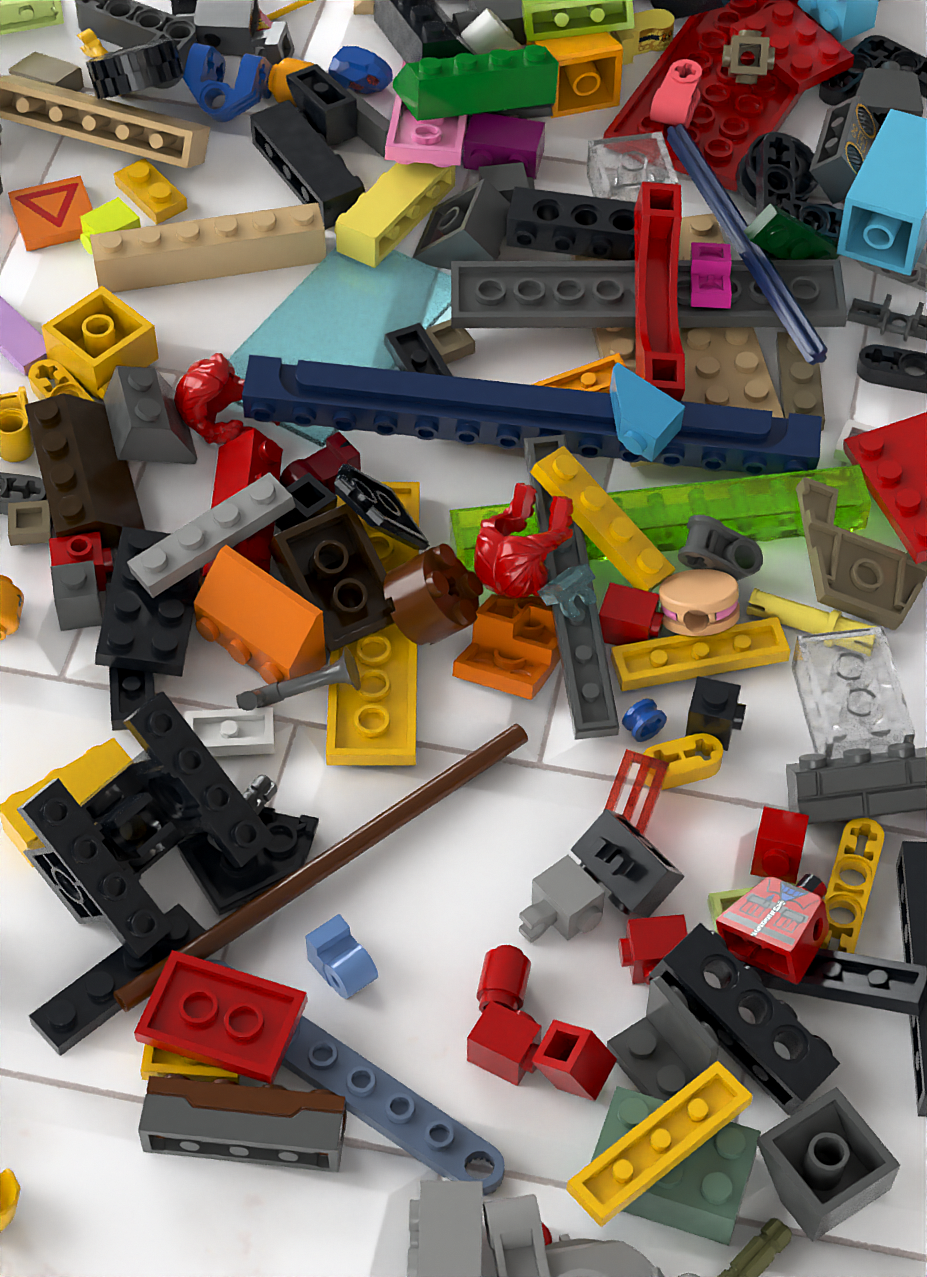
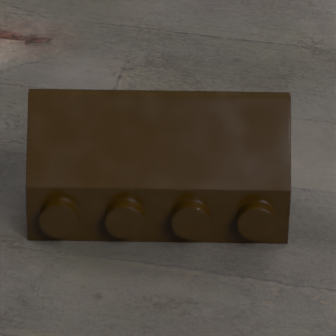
M65 393L25 404L57 537L100 532L102 548H113L119 546L122 527L146 530L128 461L117 459L105 404Z

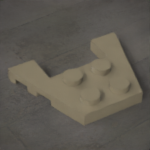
M803 477L797 484L796 491L817 602L895 631L903 623L923 587L922 584L927 577V561L915 564L908 551L907 553L834 526L839 489Z

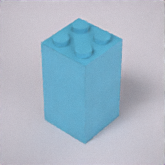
M890 108L846 196L837 254L911 276L927 242V119Z

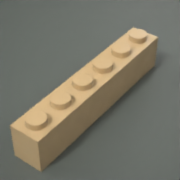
M13 74L0 77V118L184 168L205 163L210 132L209 126L107 99H97L96 96Z
M318 203L90 235L98 288L103 286L111 293L326 262L325 229Z

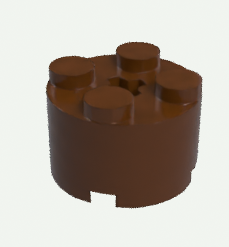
M445 543L432 547L390 570L384 579L383 586L385 600L392 597L396 611L390 613L393 621L410 641L418 645L430 643V645L435 644L474 624L478 618L476 611L480 607L478 596L483 594V584L477 578L476 573L468 572L463 563L456 557L453 549Z

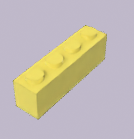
M419 162L412 164L396 163L387 172L380 175L378 181L367 192L359 196L357 202L346 213H342L336 220L334 226L336 251L376 268L455 187L456 166L437 167L431 163Z

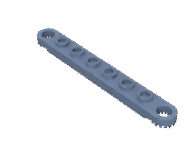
M216 959L206 960V961H209V962H213V963H216V964H219V965H222V966H225V967L234 969L233 967H231V966L228 965L227 963H225V962H223V961H220V960H216ZM303 1015L301 1016L281 1065L316 1089H325L334 1092L336 1095L345 1096L347 1111L442 1177H447L451 1181H483V1196L488 1195L490 1192H495L496 1188L500 1187L504 1179L505 1163L501 1152L496 1147ZM477 1158H480V1160L484 1158L486 1162L490 1161V1165L493 1166V1172L486 1178L476 1179L466 1172L465 1167H467L468 1162H472V1159L475 1161Z

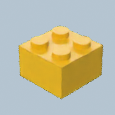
M103 286L41 326L47 359L55 360L62 364L79 385L98 400L101 397L96 392L111 380L116 366L130 365L131 367L146 368L159 359L155 326Z

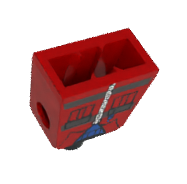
M805 874L795 886L774 877L765 878L718 916L715 920L718 934L725 940L728 950L737 959L797 985L828 935L829 923L825 902L822 899L827 893V888L823 881L813 874Z

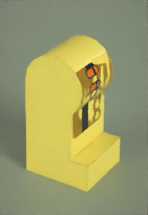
M651 9L634 13V29L607 32L623 47L622 66L633 63V56L646 53L650 50L664 51L673 40L675 21L674 16L669 11Z

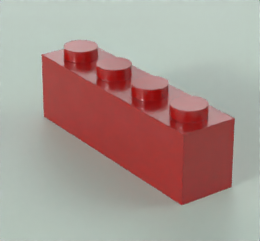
M256 428L220 446L211 509L269 472L280 481L283 449ZM275 521L232 547L233 550L268 574L271 563V552L268 546L274 535ZM215 559L203 566V577L206 578Z

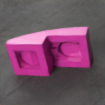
M691 242V307H731L730 273L732 260L730 244Z

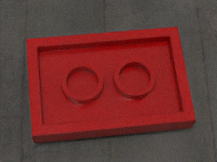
M781 0L730 25L729 37L731 38L733 35L739 36L740 30L761 31V37H770L769 47L775 48L774 68L769 71L796 94L853 67L854 55L788 0Z
M172 950L134 1031L135 1039L137 1042L267 1084H273L308 1002L307 992Z

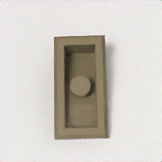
M33 52L8 69L10 74L73 91H79L84 87L80 67L38 52Z

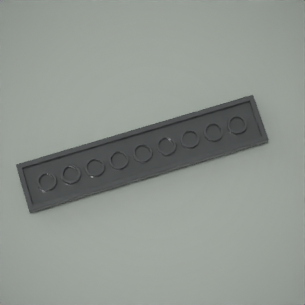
M635 260L451 261V329L635 328ZM678 260L677 305L679 328L784 327L743 260H732L731 263L732 298L730 308L691 307L690 260ZM771 260L813 327H846L848 315L840 260Z

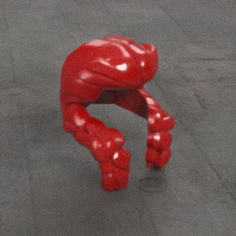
M215 353L210 359H202L193 363L179 381L174 397L176 408L186 425L204 438L207 444L214 442L217 445L226 444L253 429L251 426H243L244 423L242 421L234 419L229 422L221 421L215 423L217 413L223 411L232 402L242 400L245 379L235 375V369L231 362L222 353ZM271 421L272 423H275L276 426H278L281 423L278 421Z
M522 482L516 483L514 496L509 508H506L503 513L481 520L480 523L481 528L477 535L474 551V571L486 589L508 598H527L531 594L542 596L547 593L548 568L544 561L547 558V554L557 549L558 546L573 536V529L569 528L573 523L571 516L574 509L572 499L567 496H553L547 532L526 537L513 536L510 534L522 532L527 527L526 519L534 514L532 506L536 502L535 494L537 493V490L532 485H525Z

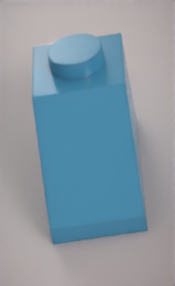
M617 362L612 369L609 392L618 440L633 454L642 455L652 462L681 430L685 406Z

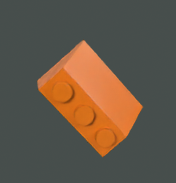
M223 546L219 550L193 602L196 618L195 626L199 634L209 642L215 641L228 650L231 657L239 664H247L259 672L267 684L281 683L318 671L325 666L326 651L323 611L229 546Z

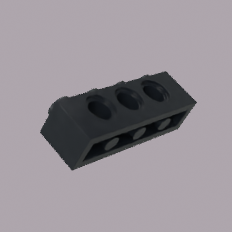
M515 186L507 215L506 246L616 261L635 260L634 208L636 202Z
M701 922L649 974L652 978L660 975L669 987L675 986L682 992L688 1003L689 1011L700 1023L706 1022L713 1029L718 1038L719 1046L787 1115L799 1107L841 1064L833 1056L832 1049L827 1042L817 1035H812L798 1021L797 1014L793 1008L786 1002L777 1000L763 986L759 974L750 966L743 965L728 950L725 940L715 931L708 930ZM704 972L715 975L720 982L721 988L711 986L706 981ZM739 1007H744L751 1011L755 1018V1024L749 1023L742 1018ZM774 1042H779L788 1049L790 1059H785L776 1052Z

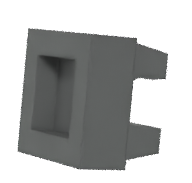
M273 22L270 29L254 32L251 39L253 47L265 48L260 49L257 56L265 57L272 66L279 64L284 58L293 57L295 48L287 22Z

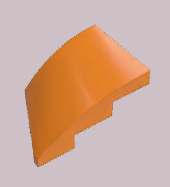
M492 594L476 611L478 618L473 624L472 642L454 660L452 676L532 700L560 661L551 605L544 602V597L508 598L503 595Z

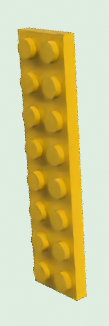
M381 482L393 489L419 527L420 482ZM336 494V496L338 497V499H337V507H339V506H341V505H343V504H346V503ZM359 516L386 573L419 555V550H415L370 527ZM393 624L346 646L351 651L356 662L361 688L358 691L353 685L347 683L329 685L326 739L327 765L416 766L418 644L410 641L396 624ZM344 647L330 653V665L340 659Z

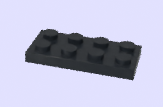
M122 527L95 654V665L178 677L183 676L194 615L193 602L198 593L202 567L152 598L131 573L127 561L163 540L170 533Z

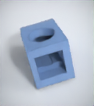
M340 914L305 936L308 961L342 998L348 999L378 978V971L371 956L350 934V926Z

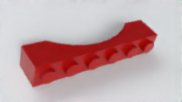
M642 182L634 208L636 375L676 401H681L685 392V354L679 333L677 305L678 257L682 221L681 185Z

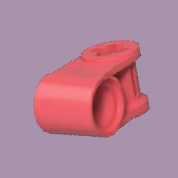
M682 59L670 66L661 87L655 93L650 112L651 121L675 127L682 124L688 129L694 111L700 101V91L697 86L701 80L702 68L697 62Z

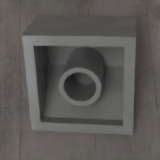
M484 178L433 208L412 259L419 264L451 270V261H496L501 253L499 248L503 238L507 235V215L511 203Z
M116 366L103 400L117 459L196 464L198 458L190 428L183 421L174 402L176 391L155 368Z
M835 1087L759 1136L756 1141L781 1203L812 1242L890 1191L901 1166L838 1087Z

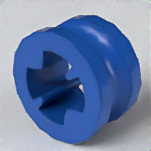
M647 698L629 708L622 719V724L627 730L632 731V736L637 742H644L660 732L667 721V716L662 710H657V704L653 699Z

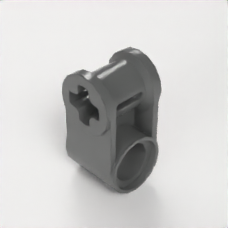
M693 515L688 519L687 528L689 529L686 544L678 552V560L682 564L692 569L722 571L734 577L736 581L751 576L761 569L763 554L761 548L754 540L737 533L710 516Z

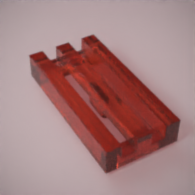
M626 749L604 810L616 811L633 762L640 764L622 814L631 822L650 768L655 769L653 781L636 828L645 836L669 770V763Z

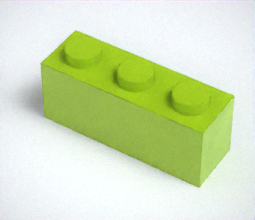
M521 0L527 42L635 28L633 0Z

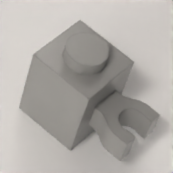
M566 855L532 880V905L519 913V918L524 922L519 926V932L530 943L541 937L551 925L567 941L579 932L587 933L595 928L603 917L605 891L569 855Z

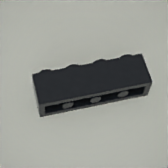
M289 100L250 115L252 143L303 205L319 204L325 230L335 226L338 217L342 213H346L357 202L359 196L365 192L362 180L357 175L353 176L347 169L341 155L335 154L329 148L323 134L317 133L309 124L305 113L299 112Z

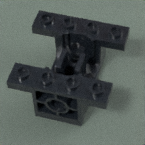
M164 691L155 694L123 721L144 750L84 801L78 804L60 779L57 778L51 780L16 809L38 836V839L23 851L24 855L79 924L105 922L132 958H140L174 928L140 884L139 880L145 871L188 835L207 832L234 868L244 866L275 838ZM128 820L132 825V835L129 840L122 837L120 833V827Z

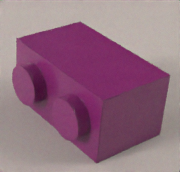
M488 113L472 114L464 139V169L479 171V167L523 162L526 176L533 177L536 180L544 153L545 122Z

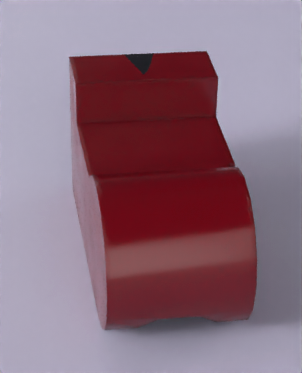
M338 431L326 438V447L305 459H298L290 463L283 470L279 482L286 488L307 473H310L336 495L334 483L339 467L343 463H347L361 471L360 453Z

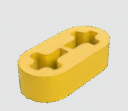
M706 733L694 734L653 745L647 748L642 755L640 766L641 779L647 786L653 789L664 790L710 778L716 775L721 768L723 746L716 737ZM701 751L704 756H710V760L704 761L700 755L695 756V752ZM660 762L662 767H668V771L661 772V769L653 767V764Z

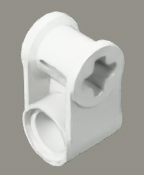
M488 8L461 33L466 43L477 54L490 53L494 49H505L508 51L524 49L513 38V33L509 27Z

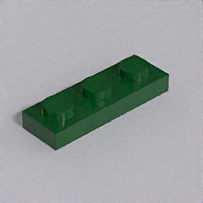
M771 203L743 231L752 243L782 260H836L840 256L837 254L838 243Z

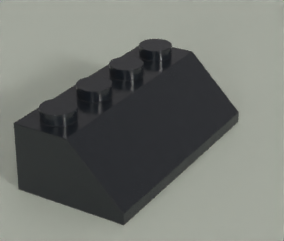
M374 0V21L405 63L420 62L421 59L428 57L437 59L453 58L461 53L478 55L466 43L459 29L434 0Z

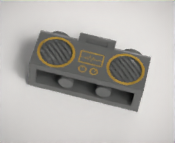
M856 95L827 109L809 170L833 205L846 199L879 130L878 122L860 95Z

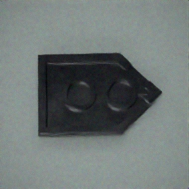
M343 463L339 467L334 483L335 493L370 527L415 550H426L430 546L428 544L429 541L391 487L347 463Z
M264 807L258 816L275 838L244 866L234 868L224 853L209 843L207 832L199 833L178 843L177 849L217 915L221 916L251 901L305 865L319 825V818L302 814L299 818L276 813L274 808Z

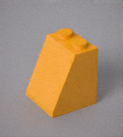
M607 32L527 42V46H545L559 62L556 101L554 106H552L553 116H550L551 119L620 106L623 47Z

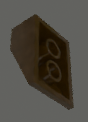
M343 504L273 536L268 548L286 586L323 611L325 647L329 653L395 624L390 614L396 611L392 597L385 600L383 586L387 573L358 514L347 504Z

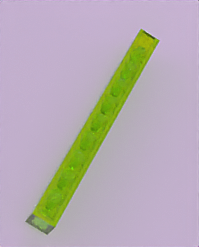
M860 465L607 493L660 552L676 551L685 547L689 534L687 522L693 515L713 517L722 522L726 527L755 542L805 537L796 491L797 484L803 477L839 489L834 517V526L850 532L866 529L872 503ZM510 503L449 510L451 547L468 572L472 571L475 573L474 551L477 535L481 528V520L503 513L506 508H509ZM535 511L531 517L526 519L528 524L522 532H513L510 535L526 537L538 534ZM583 532L588 560H607L608 558Z

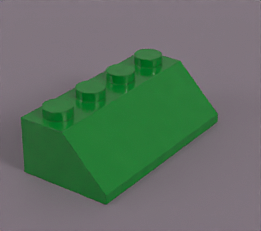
M528 45L524 49L510 51L494 49L490 53L478 55L461 53L453 58L445 59L428 57L421 59L420 62L406 63L393 79L392 87L417 121L552 104L556 101L559 62L545 46Z

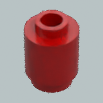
M500 945L496 949L486 952L476 998L480 1002L479 1010L482 1013L490 1000L512 1011L523 1007L531 961L524 955L521 949L512 945Z

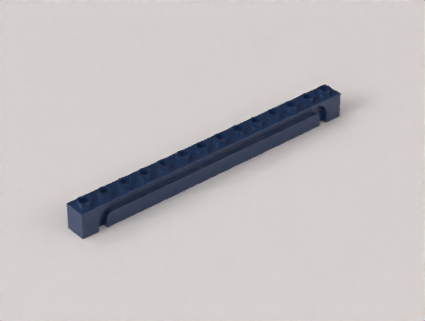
M249 354L242 392L244 418L254 419L258 422L278 421L294 423L301 427L314 425L333 427L340 431H369L383 436L397 434L415 436L422 440H452L465 445L475 443L497 445L504 449L523 448L524 438L565 435L567 448L571 454H580L586 458H617L630 463L639 461L651 462L642 455L633 454L618 440L610 393L298 360L297 365L282 364V358ZM678 401L685 406L681 430L652 461L653 463H662L668 467L690 466L713 472L727 470L744 472L750 476L772 475L786 477L795 481L807 477L814 480L820 459L822 416L789 413L788 418L772 417L773 411Z

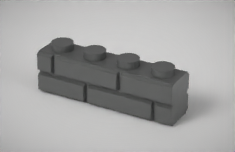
M895 743L888 745V752L871 754L869 749L853 748L843 751L842 758L826 759L824 754L802 755L799 757V763L786 764L789 811L809 815L808 825L927 810V747L915 749V745L912 743Z

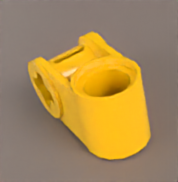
M25 386L19 387L16 392L0 394V457L8 462L24 461L34 452L33 438L24 406L29 404Z

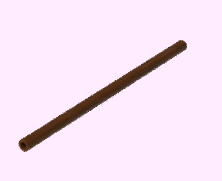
M519 724L512 725L176 951L203 960L207 959L527 743V733ZM169 956L113 993L115 1000L123 1011H130L151 996Z

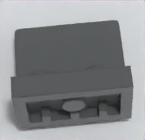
M658 975L650 980L646 1016L607 1041V1048L617 1058V1064L642 1094L668 1101L717 1061L719 1041L713 1029L706 1022L700 1023L689 1011L688 1003L682 992L675 986L669 987L663 978Z

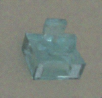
M587 563L572 566L537 592L546 606L560 603L561 611L566 617H577L580 613L574 605L576 595L581 597L585 605L597 602L594 591L586 586L596 577Z

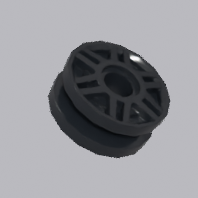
M769 133L758 136L749 146L747 153L737 165L735 175L739 191L746 201L755 208L756 152L758 146ZM785 134L792 140L795 147V200L807 202L809 196L819 185L809 171L814 153L798 138ZM776 154V160L773 164H776L781 155ZM775 177L767 178L769 185L773 189L784 190L780 180Z

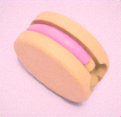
M692 569L669 576L659 587L660 612L665 614L663 625L674 633L686 636L713 635L731 628L740 617V605L738 602L739 586L737 581L731 575L713 569Z

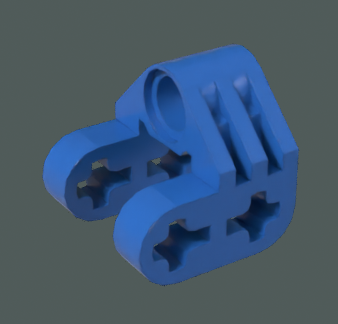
M194 43L191 46L184 69L185 74L182 78L199 106L213 120L228 122L259 103L261 98L270 99L273 94L268 88L269 74L273 66L265 57L245 54L241 60L233 89L229 84L223 83L226 69L225 58L213 46ZM220 95H225L224 104L218 109H212L214 99Z

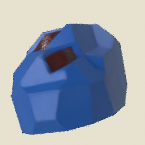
M343 46L333 56L328 68V74L346 90L351 89L354 92L358 91L364 94L383 91L393 80L392 68L377 54L359 46Z

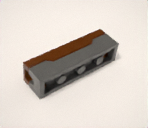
M168 1074L164 1077L149 1076L146 1089L147 1094H145L138 1127L143 1152L339 1173L347 1123L345 1096L336 1095L334 1092L325 1089H314L310 1092L291 1091L277 1084H265L261 1087L243 1086L228 1079H216L212 1082L195 1081L180 1074Z

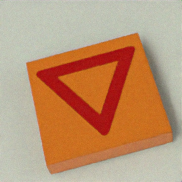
M81 175L8 192L9 202L26 251L80 239V235L83 233L80 216L93 210Z

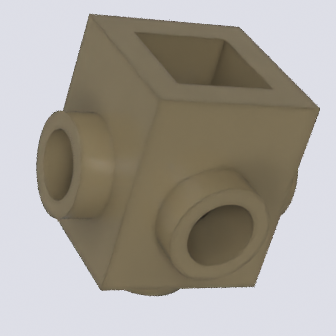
M740 30L739 36H732L730 45L723 46L722 67H729L728 76L736 77L735 83L757 84L758 78H765L767 70H773L775 48L769 47L770 37H761V31ZM749 52L754 56V63L752 65L746 66L741 62V55L743 53Z

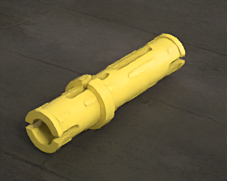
M754 588L748 602L751 603V606L748 605L746 611L748 615L764 619L778 617L780 624L823 637V642L832 644L836 641L864 650L867 653L871 652L876 639L874 635L876 636L878 632V626H871L843 617L841 611L833 609L830 613L760 591L757 588Z

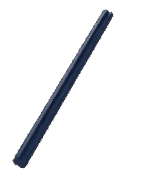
M682 124L676 127L670 126L667 129L669 134L667 141L806 362L810 365L825 362L827 359L825 355L828 351L827 347L764 249L752 243L743 232L748 227L747 222L686 127Z

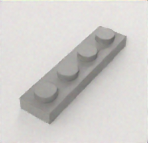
M269 472L127 561L129 569L153 598L215 559L223 546L234 547L294 509L296 506L293 497Z

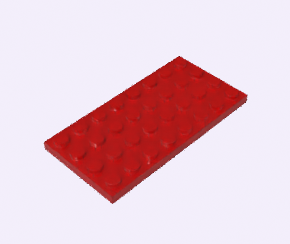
M730 0L725 7L691 15L603 133V145L689 175L667 141V136L669 135L667 129L671 125L651 121L650 112L655 93L661 87L670 66L678 60H693L702 68L701 80L697 86L700 91V101L694 111L687 131L723 187L737 192L738 186L735 178L737 165L747 153L749 146L758 136L769 132H777L805 91L796 94L769 70H767L765 78H758L757 84L735 83L736 77L728 76L729 67H722L723 46L731 44V37H729L731 24L781 0ZM788 0L797 9H799L808 18H810L814 23H816L820 28H822L831 37H833L837 42L839 41L831 33L826 31L807 12L803 11L801 7L797 4L798 0ZM745 52L741 55V62L746 66L752 65L754 57Z

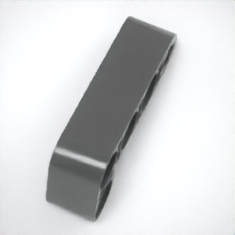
M75 0L78 26L82 32L90 28L98 39L122 48L162 38L174 37L183 69H185L189 50L194 43H197L196 29L192 22L134 0ZM183 75L153 87L159 89L173 87L182 79Z

